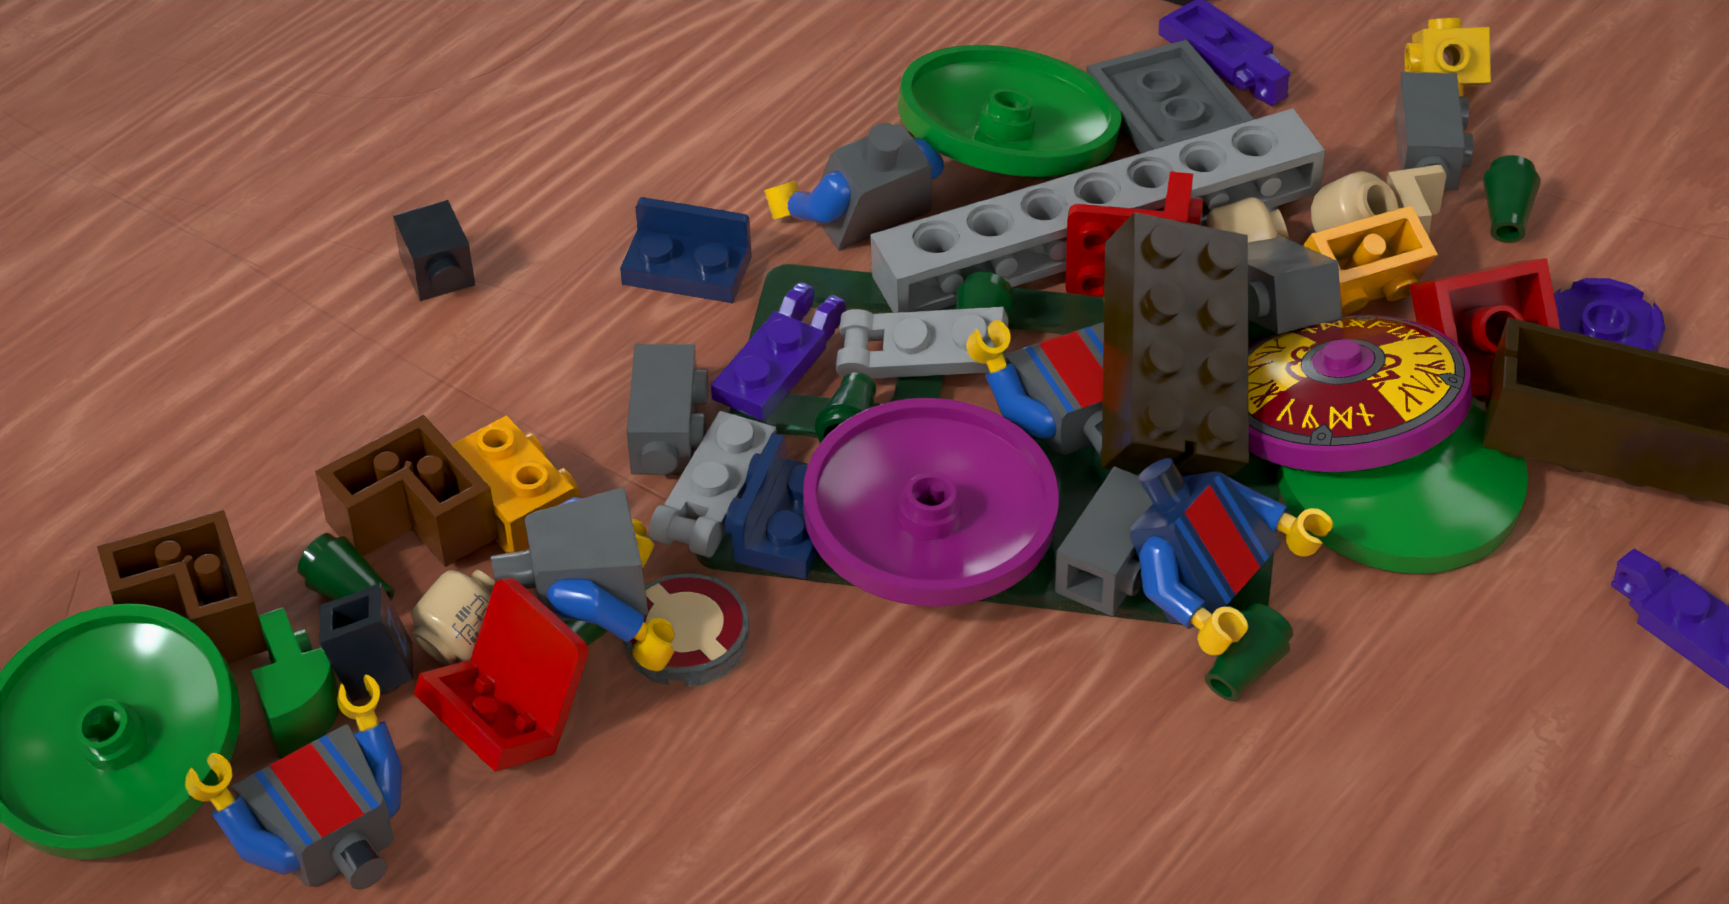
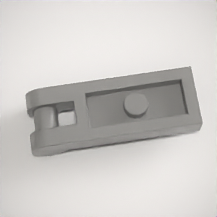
M1004 307L873 314L861 309L847 310L842 313L840 320V335L845 338L844 348L837 352L836 372L843 377L849 373L859 372L871 378L988 373L990 371L987 364L978 363L968 355L966 349L968 337L975 329H978L982 335L983 342L987 346L994 348V343L988 334V326L993 320H999L1008 328V316ZM884 341L883 351H869L868 342ZM1006 350L1002 353L1004 359H1005Z
M719 411L665 504H660L655 509L649 525V538L652 541L671 545L674 541L689 545L690 552L709 558L713 556L726 534L725 520L729 505L733 498L741 499L747 488L746 476L751 458L755 453H763L771 434H776V427Z

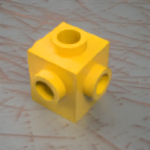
M1461 18L1428 20V29H1422L1412 34L1413 43H1406L1404 52L1405 72L1457 73L1459 96H1463V87H1480L1491 83L1489 27L1462 28ZM1443 52L1447 55L1449 64L1444 61Z

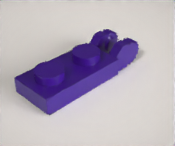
M803 282L797 283L796 286L794 285L793 290H790L784 297L780 311L773 312L711 384L712 400L761 421H766L825 351L826 342L835 333V329H838L841 315L846 311V301L837 296L829 295L828 299H825V302L816 309L812 323L809 325L801 321L804 316H807L808 311H810L813 305V300L815 299L814 288Z

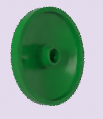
M996 45L954 46L939 49L919 57L903 72L897 99L898 113L906 128L916 138L920 137L928 142L940 154L972 167L1015 176H1060L1094 167L1113 152L1122 120L1119 108L1094 77L1083 70L1044 54Z
M1473 396L1467 416L1452 434L1434 447L1403 461L1371 469L1341 472L1302 470L1276 464L1275 467L1280 493L1294 517L1298 518L1304 510L1310 508L1322 510L1330 516L1333 527L1326 536H1317L1308 531L1313 537L1321 540L1331 550L1355 562L1377 569L1409 574L1439 573L1455 570L1479 561L1495 551L1508 538L1518 521L1526 497L1528 472L1524 457H1510L1497 450L1483 447L1487 407Z
M115 604L93 608L65 618L45 629L24 645L0 672V822L22 842L36 850L57 857L79 860L103 859L135 851L157 841L183 824L204 803L188 794L185 787L188 771L192 768L204 785H218L219 778L210 768L207 758L211 753H217L230 762L239 734L240 699L238 687L227 661L211 639L198 626L172 611L144 604Z

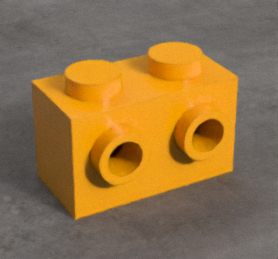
M1412 205L1312 233L1303 245L1338 261L1342 316L1360 310L1372 300L1386 297L1388 301H1396L1410 295L1409 284L1417 283L1438 255Z
M507 415L451 444L491 487L499 537L495 541L506 553L529 549L525 518L530 513L558 506L573 497L581 498L578 486L571 474L564 468L557 470L546 458L543 447L538 439L531 432L524 434Z

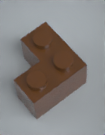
M424 414L315 471L326 522L339 537L345 536L362 556L413 530L438 560L447 567L499 538L491 487Z
M224 510L97 546L114 605L144 604L172 611L188 619L211 639L227 663L267 651L255 601Z

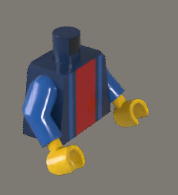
M1165 458L1151 464L1139 475L1138 480L1153 504L1131 527L1130 538L1140 559L1145 596L1163 610L1169 623L1179 622L1187 629L1194 626L1199 629L1197 639L1201 649L1209 655H1220L1228 649L1232 642H1238L1248 629V623L1243 614L1234 608L1226 606L1279 547L1281 542L1276 536L1277 532L1281 531L1286 534V543L1295 555L1302 557L1310 556L1316 553L1323 543L1318 538L1309 535L1306 530L1317 536H1326L1332 529L1333 522L1324 511L1314 508L1304 510L1298 518L1287 514L1288 506L1218 471L1182 476L1173 460Z

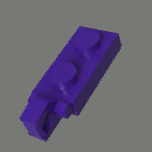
M1193 0L1159 19L1158 35L1170 43L1187 40L1215 74L1232 86L1235 85L1240 90L1250 88L1254 98L1272 107L1289 97L1288 82L1290 71L1282 67L1280 61L1273 55V45L1206 0Z
M1633 548L1617 561L1614 580L1611 582V586L1631 600L1629 605L1639 614L1637 624L1729 689V606L1684 574L1680 575L1677 570L1666 567L1663 570L1658 561Z

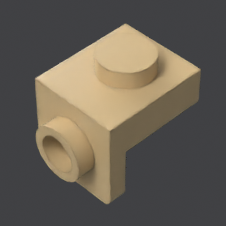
M1442 165L1388 172L1387 184L1396 196L1398 209L1412 205L1429 237L1432 215L1438 214L1441 210L1446 181V173Z

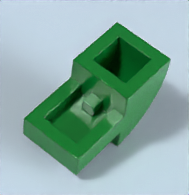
M284 607L258 615L271 664L251 671L261 711L280 759L323 737L332 727L339 712L337 701L339 690L332 665L322 647L312 649L305 628L293 632Z

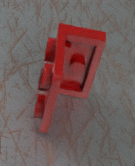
M1170 171L1164 211L1090 204L1072 205L1069 208L1067 217L1066 292L1070 296L1104 299L1105 242L1134 212L1201 226L1203 198H1192L1194 173Z
M512 577L501 579L494 584L471 659L420 673L414 695L474 751L484 763L497 772L556 753L588 659V647L581 637L516 579Z

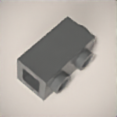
M1401 72L1394 114L1399 170L1442 165L1446 173L1444 190H1458L1461 168L1471 167L1473 135L1472 133H1463V130H1466L1468 125L1469 99L1468 96H1459L1457 73Z
M695 344L634 345L627 423L631 474H682L693 457L694 450H697L706 435L705 413H697V405H708V369H697Z
M1114 466L1057 550L1055 593L1110 616L1115 614L1126 595L1132 597L1137 595L1143 584L1140 559L1131 541L1130 532L1135 522L1153 504L1138 480L1139 476Z

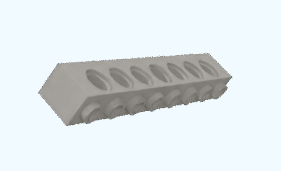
M1292 108L870 234L872 277L893 313L936 311L956 304V290L958 286L964 283L966 277L974 272L997 274L1003 277L1011 287L1066 271L1067 217L1069 208L1074 204L1164 211L1170 171L1194 173L1192 198H1203L1201 226H1206L1207 215L1212 209L1248 197L1259 198L1267 208H1272L1317 194L1321 189L1325 149Z

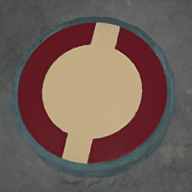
M696 573L668 575L645 585L649 615H644L643 622L647 624L652 618H662L672 624L675 637L671 645L674 648V654L663 670H648L642 667L633 657L632 648L637 640L634 638L627 642L622 640L623 651L635 670L654 682L669 685L668 679L675 681L685 680L686 686L703 685L725 676L742 660L750 635L748 610L735 589L718 578Z

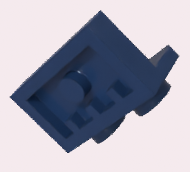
M646 197L639 198L635 207L637 231L620 267L622 285L733 303L752 257L749 216L743 213Z
M772 433L763 453H755L752 456L746 476L747 488L741 499L735 497L729 505L725 520V533L732 536L735 563L807 579L818 554L809 537L804 521L803 489L808 464L786 459L785 436Z

